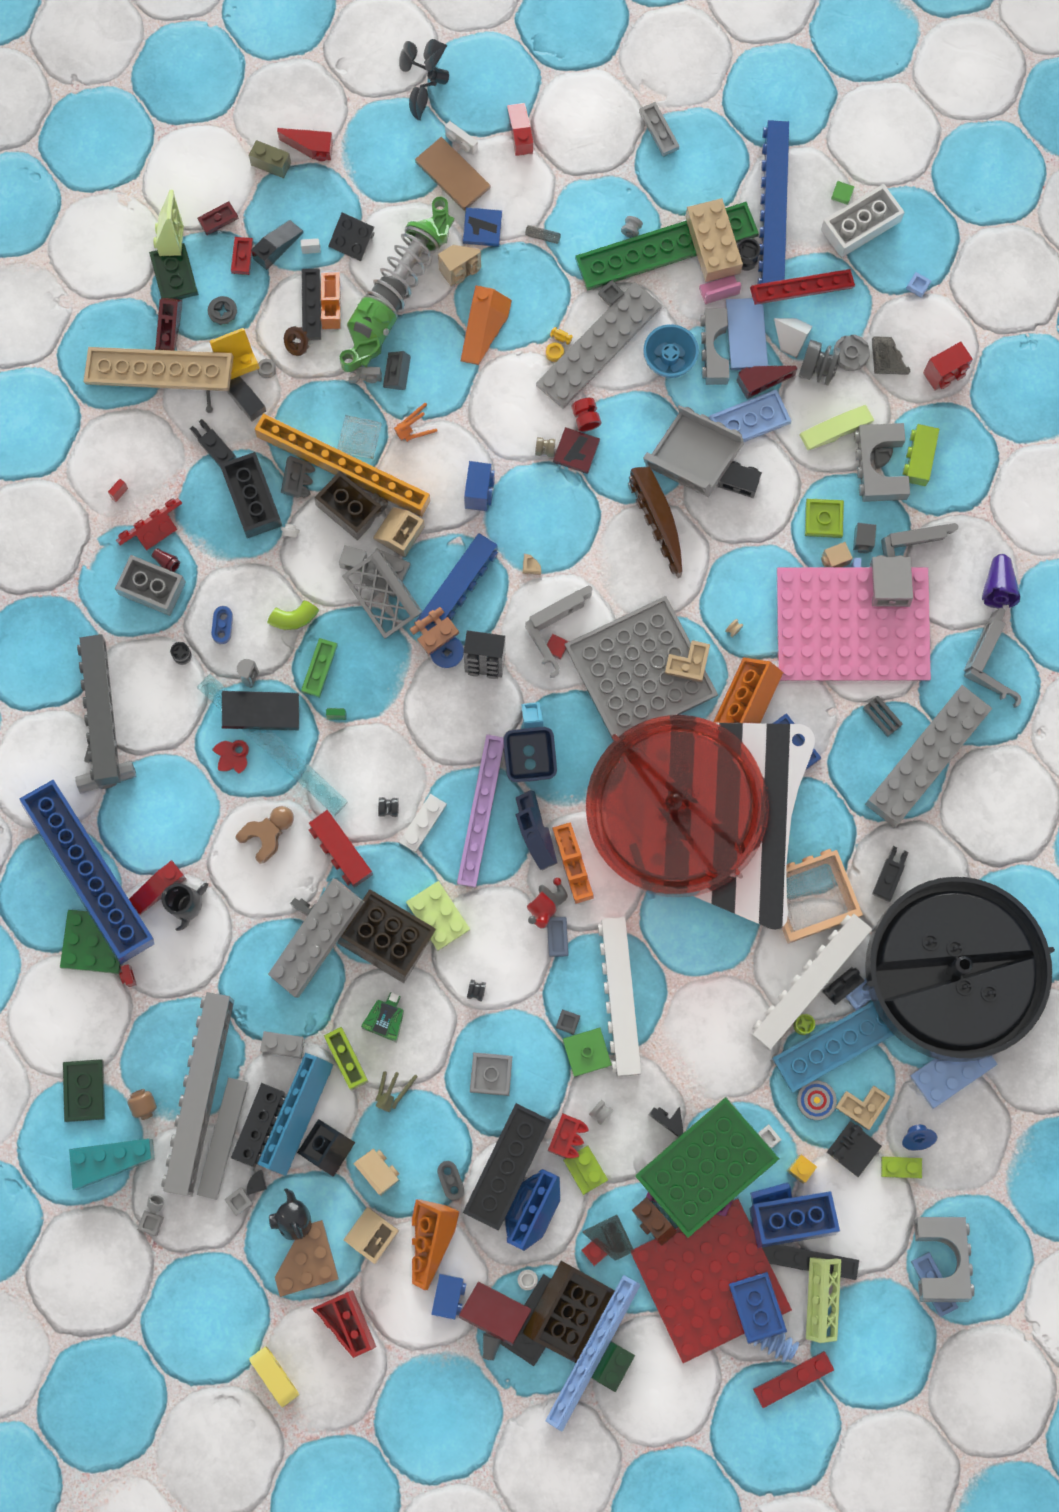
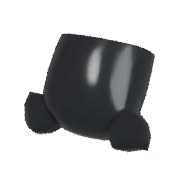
M209 883L202 884L198 890L184 884H172L162 892L161 900L163 907L171 915L182 920L181 925L175 928L176 931L185 929L189 925L190 920L198 916L202 908L201 896L206 892Z
M286 1188L284 1191L287 1195V1201L281 1204L276 1213L269 1215L270 1228L279 1229L281 1235L286 1239H303L311 1229V1215L303 1202L296 1199L294 1192Z

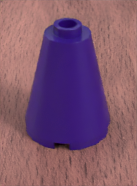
M999 554L992 559L982 593L984 604L991 608L999 609L1003 608V605H1009L1010 608L1020 602V592L1012 560L1005 554Z

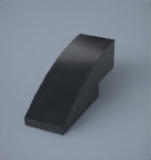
M240 376L230 380V388L227 393L251 422L266 412L265 405Z

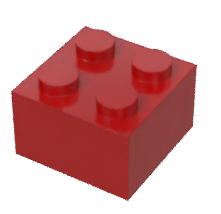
M960 341L930 358L923 374L934 390L944 389L951 384V381L955 379L958 381L966 376L973 358Z

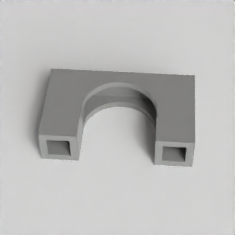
M904 423L859 425L857 431L854 432V441L858 443L856 460H859L860 467H857V476L861 478L859 496H862V501L907 500L910 495L909 476H882L872 468L870 463V455L874 449L903 447L905 443Z
M917 1217L914 1221L915 1241L942 1242L953 1250L957 1259V1267L953 1275L946 1278H921L918 1281L919 1301L969 1302L972 1296H974V1285L971 1284L970 1276L973 1275V1266L969 1264L971 1244L967 1242V1236H969L970 1227L969 1223H966V1217Z

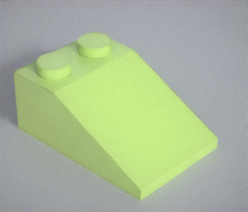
M169 190L159 213L158 223H155L157 236L154 237L153 243L154 248L158 250L159 256L181 255L184 225L173 190Z

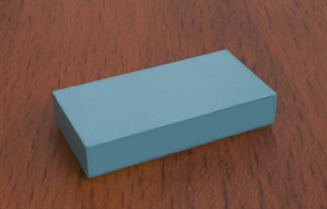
M540 702L521 704L524 729L544 727Z

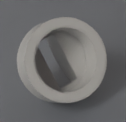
M151 1195L147 1201V1207L154 1213L159 1212L164 1204V1199L159 1195Z

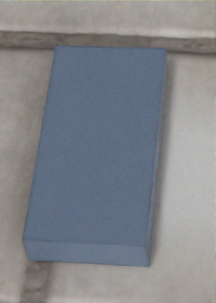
M551 917L547 924L549 957L568 956L566 917Z

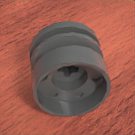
M810 339L798 377L810 380L813 374L817 373V382L820 383L823 375L826 376L824 385L829 386L840 361V348L836 347L834 354L831 355L829 354L831 350L829 345L824 353L821 352L822 343Z

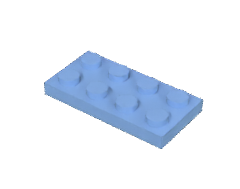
M992 1056L967 1062H953L935 1058L910 1075V1077L932 1109H934L998 1064Z

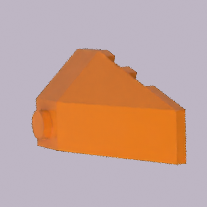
M475 286L461 362L479 365L490 348L492 341L497 337L502 325L508 319L512 300L495 289Z
M416 1199L412 1216V1226H415V1238H412V1245H415V1256L412 1258V1284L423 1290H428L455 1233L459 1211L447 1205Z

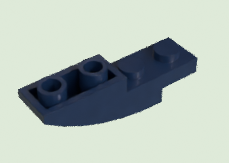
M530 790L516 797L519 813L515 815L530 854L539 869L544 870L558 862L549 828L543 825L535 791Z

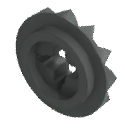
M220 296L209 303L208 315L213 322L222 325L225 323L229 324L230 321L235 319L237 306L231 298ZM224 305L225 310L227 312H224V314L221 317L220 312L218 310H221Z

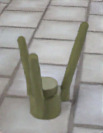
M384 1071L376 1097V1107L390 1112L392 1108L396 1109L398 1102L417 1079V1075L412 1077L394 1100L391 1092L399 1073L395 1072L387 1093H383L387 1074Z

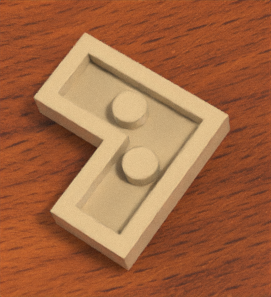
M692 640L688 658L669 654L665 674L702 682L710 644Z
M872 1086L862 1102L848 1091H845L835 1108L865 1129L870 1130L890 1099V1096L877 1087Z

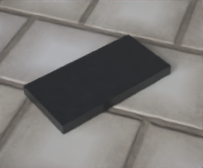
M222 691V729L299 731V693Z
M544 1274L524 1304L532 1310L513 1346L504 1341L500 1343L532 1366H535L546 1347L522 1333L551 1278Z

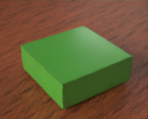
M837 181L831 199L848 205L855 186Z

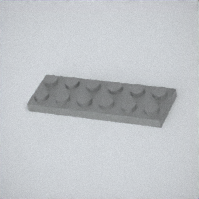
M333 878L268 975L294 997L299 998L364 901L339 880Z

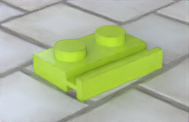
M589 1146L578 1151L579 1157L563 1160L583 1195L608 1181Z

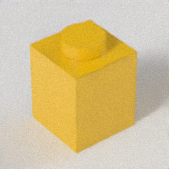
M801 1154L797 1156L787 1172L801 1183H806L817 1166Z

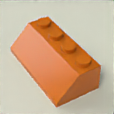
M743 657L713 723H761L784 672L770 661Z

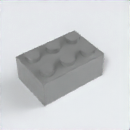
M130 555L115 590L120 596L170 616L186 582L182 575Z

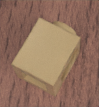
M846 542L825 549L821 557L824 567H843L849 565L853 559Z

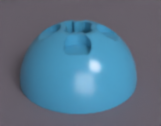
M667 324L655 328L647 336L643 351L645 361L654 373L666 378H676L692 369L698 358L699 349L695 337L689 330L679 325Z

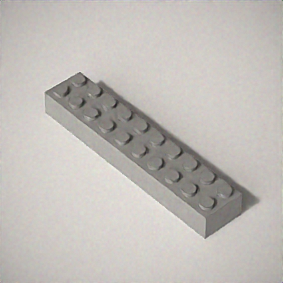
M206 992V996H202L200 1008H203L196 1022L198 1033L197 1036L194 1035L192 1047H194L193 1055L189 1056L187 1064L190 1070L189 1074L185 1075L183 1087H186L185 1093L180 1096L179 1107H181L180 1115L177 1114L174 1126L177 1127L176 1134L172 1135L170 1146L173 1147L172 1153L167 1156L166 1167H168L167 1175L163 1176L161 1187H164V1192L193 1197L235 1001L230 996Z

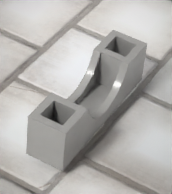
M705 308L704 315L700 317V326H704V332H701V344H704L701 359L705 361V367H702V378H705L706 385H726L729 381V360L721 357L716 352L713 342L718 336L726 333L728 326L727 308Z

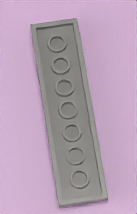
M634 282L624 292V295L536 382V386L564 409L662 308V305Z

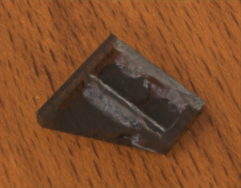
M874 336L872 338L874 374L908 375L911 372L909 366L906 367L904 364L903 356L896 348L892 337Z
M618 1215L583 1230L584 1235L615 1261L634 1252Z

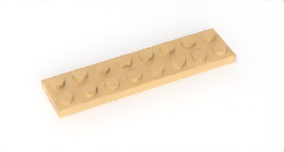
M88 347L83 382L86 385L229 391L233 355L232 353Z

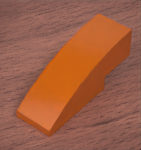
M340 272L321 273L322 329H341Z

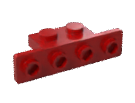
M178 498L168 500L165 503V507L161 510L155 509L149 514V518L137 521L133 525V529L121 532L116 542L122 545L136 535L145 550L150 549L177 530L168 513L181 505V500Z

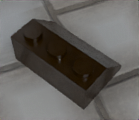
M340 471L314 497L315 505L356 540H359L371 527L382 508L378 502Z

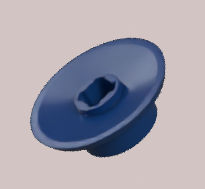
M454 637L430 654L437 666L452 668L461 662L464 656V648L460 640ZM445 650L452 652L449 656L444 654Z
M918 1124L908 1129V1134L904 1136L902 1145L904 1148L912 1151L924 1150L935 1144L938 1137L933 1130L927 1129L925 1125Z

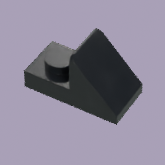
M654 1107L648 1114L677 1137L684 1133L680 1107L677 1108L670 1119L667 1117L668 1113L660 1107L658 1109Z

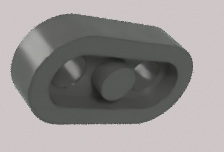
M444 1161L437 1169L440 1182L446 1197L450 1200H458L464 1194L462 1180L456 1165L451 1161ZM446 1167H449L451 1169L450 1175L444 1174V1169ZM456 1186L458 1193L452 1194L451 1188Z

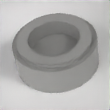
M266 358L258 363L260 367L258 373L261 377L271 378L275 375L276 365L273 360Z

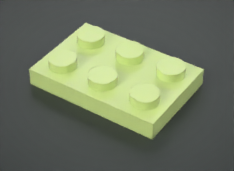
M439 881L406 901L414 916L436 928L431 942L437 951L470 931L469 926Z

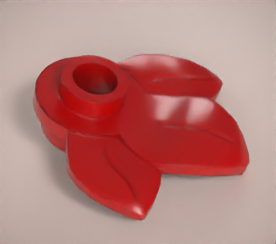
M236 740L233 743L222 741L214 746L212 750L221 756L218 762L219 771H229L234 768L240 774L245 770L247 766L246 756L249 752L246 742L242 740ZM238 747L243 748V751L241 753L236 752V749Z

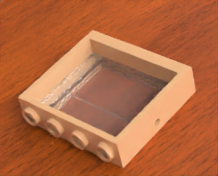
M831 849L821 852V856L813 858L812 855L802 859V863L795 864V862L786 865L788 917L782 930L788 944L839 926L847 915L851 917L855 914L859 918L863 915L837 850L831 851Z

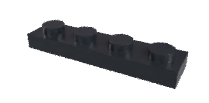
M320 268L302 269V330L307 332L306 336L310 340H321Z

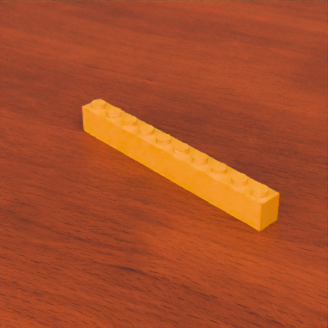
M264 413L255 427V433L258 438L334 475L340 471L357 486L373 494L377 493L380 497L421 517L430 503L429 493Z

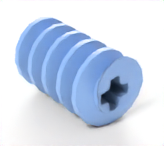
M783 1333L779 1336L754 1342L753 1346L760 1342V1350L768 1347L767 1354L770 1355L775 1351V1359L782 1355V1363H784L788 1359L791 1361L798 1349L799 1342L797 1341L792 1345L793 1339L789 1337L785 1340L786 1335Z

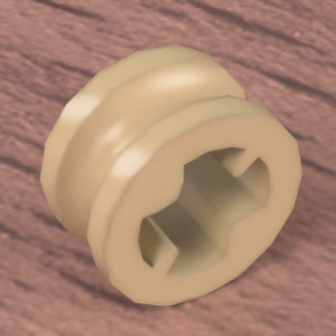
M735 619L725 630V632L731 633V637H734L744 626L738 623V619Z

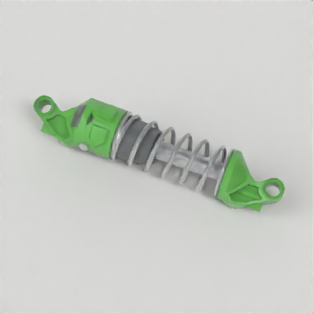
M440 196L433 199V216L431 218L407 223L404 229L405 233L401 234V239L409 247L394 245V250L402 258L400 260L396 257L388 256L387 261L395 270L380 268L383 277L373 280L374 287L371 291H366L367 296H363L349 319L347 327L354 347L342 351L339 356L341 368L345 372H352L362 365L367 367L371 359L381 354L382 344L398 318V310L404 309V299L410 298L412 295L410 288L417 286L419 283L417 276L424 275V265L432 262L431 254L438 252L439 248L447 243L449 229L454 222V218L449 216L448 201L444 197ZM437 207H443L444 209L438 210V209H436V208H437ZM404 236L407 237V238L411 241V243L408 242V241L404 238ZM397 248L403 249L406 252L403 254ZM422 252L429 255L428 261H421L419 257ZM390 259L397 261L398 265H395ZM415 264L421 265V273H415L412 270ZM384 271L389 272L392 275L388 276L386 273H384ZM408 275L414 276V284L408 285L405 281ZM346 359L353 360L351 363L344 362Z

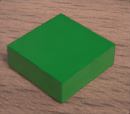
M344 708L326 709L327 720H346L347 713Z

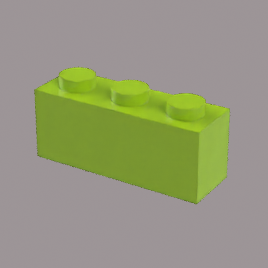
M917 424L915 430H911L909 440L912 441V445L908 447L906 458H909L908 464L904 465L902 475L909 476V483L921 486L928 484L939 428Z
M339 1027L324 1035L349 1089L352 1091L368 1083L369 1081L343 1028Z

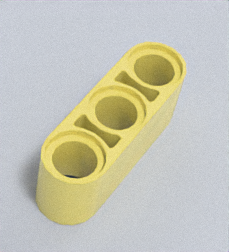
M267 1346L249 1358L251 1364L282 1408L299 1396L297 1389Z

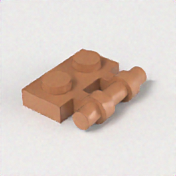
M441 607L435 611H430L427 617L421 621H416L415 625L409 629L413 635L419 631L421 632L422 636L417 641L428 655L459 634L458 629L448 617L443 621L440 620L439 616L444 614ZM434 622L436 626L427 631L425 627Z

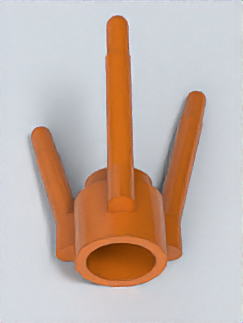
M427 403L421 405L405 420L394 427L401 441L405 439L408 442L411 439L438 431L435 428L410 434L413 432L410 425L425 415L424 412L419 415L417 414L427 406Z

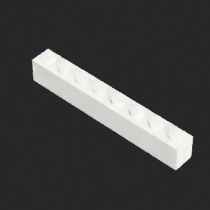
M855 914L851 917L847 915L840 923L843 927L839 931L834 930L828 937L830 942L825 947L822 944L815 953L818 955L813 962L809 960L803 967L805 972L801 976L796 975L790 982L792 987L787 992L784 989L777 998L780 1000L775 1007L771 1005L764 1013L767 1017L763 1021L758 1020L752 1027L754 1030L752 1034L770 1050L872 930L870 926Z
M625 917L604 918L601 920V924H598L599 936H603V943H600V953L605 956V963H602L603 975L606 974L607 982H604V992L609 996V1002H606V1012L611 1015V1021H608V1032L613 1035V1041H610V1051L615 1055V1061H612V1071L616 1073L617 1077L641 1075Z

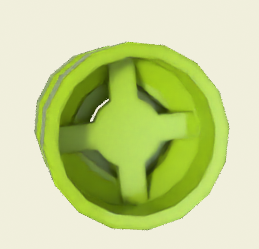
M808 1014L800 1015L793 1023L795 1032L799 1035H807L815 1028L814 1018Z

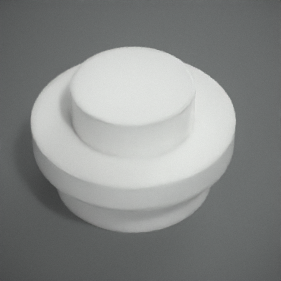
M285 524V527H281L282 535L297 537V533L300 531L296 529V525Z
M524 1270L519 1274L518 1284L522 1289L532 1290L536 1287L538 1278L535 1272Z

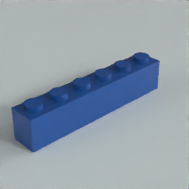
M478 533L416 621H421L429 615L430 611H435L439 607L444 611V614L439 616L440 620L443 621L448 617L452 621L456 614V608L458 606L461 607L466 601L467 597L465 596L468 591L472 592L474 590L478 577H482L488 569V563L496 559L498 555L497 544ZM431 622L425 628L429 631L436 624Z

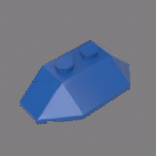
M544 1169L538 1171L539 1173L532 1175L522 1182L505 1217L507 1243L523 1251L543 1238L560 1203V1177Z

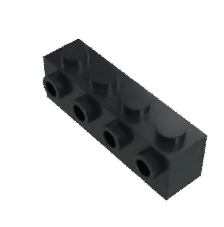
M261 1083L232 1153V1159L252 1167L258 1164L263 1146L266 1145L270 1136V1129L274 1126L278 1117L276 1115L279 1107L282 1108L285 1101L284 1091Z

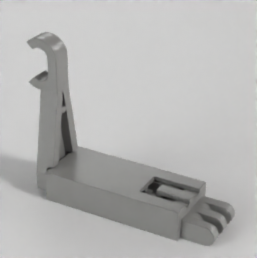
M952 523L891 533L881 540L884 556L895 557L894 548L943 540L947 537V534H952L958 529V524Z
M589 585L533 614L525 622L526 630L544 657L542 664L545 665L547 662H551L555 668V671L551 672L550 678L556 677L559 674L560 668L539 631L583 608L585 600L592 596V587Z
M999 608L992 612L963 671H965L964 677L1000 694V700L1006 698V694L1015 699L1013 707L1015 708L1020 705L1021 696L982 672L1006 624L1001 621L1005 614V609Z

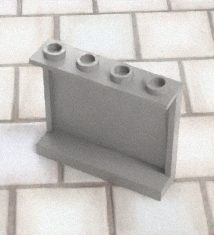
M679 405V414L652 454L647 452L643 459L646 467L650 466L652 470L709 497L744 445L742 434L735 429L730 430L726 428L721 422L711 421L704 414L699 415L689 407L684 408Z

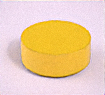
M553 342L546 347V357L551 362H557L564 355V348L559 343Z

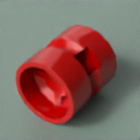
M583 398L571 405L574 416L578 417L576 423L579 431H590L601 425L599 413L595 412L597 407L594 398Z

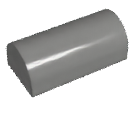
M243 659L237 665V672L242 683L247 687H253L259 674L255 661Z

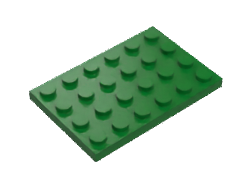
M724 1097L635 1174V1177L689 1238L780 1158L730 1100Z

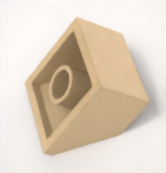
M372 1149L353 1164L375 1191L382 1196L399 1181L397 1177L399 1172L393 1165L389 1167L384 1162L387 1158L380 1149L377 1152L375 1149Z

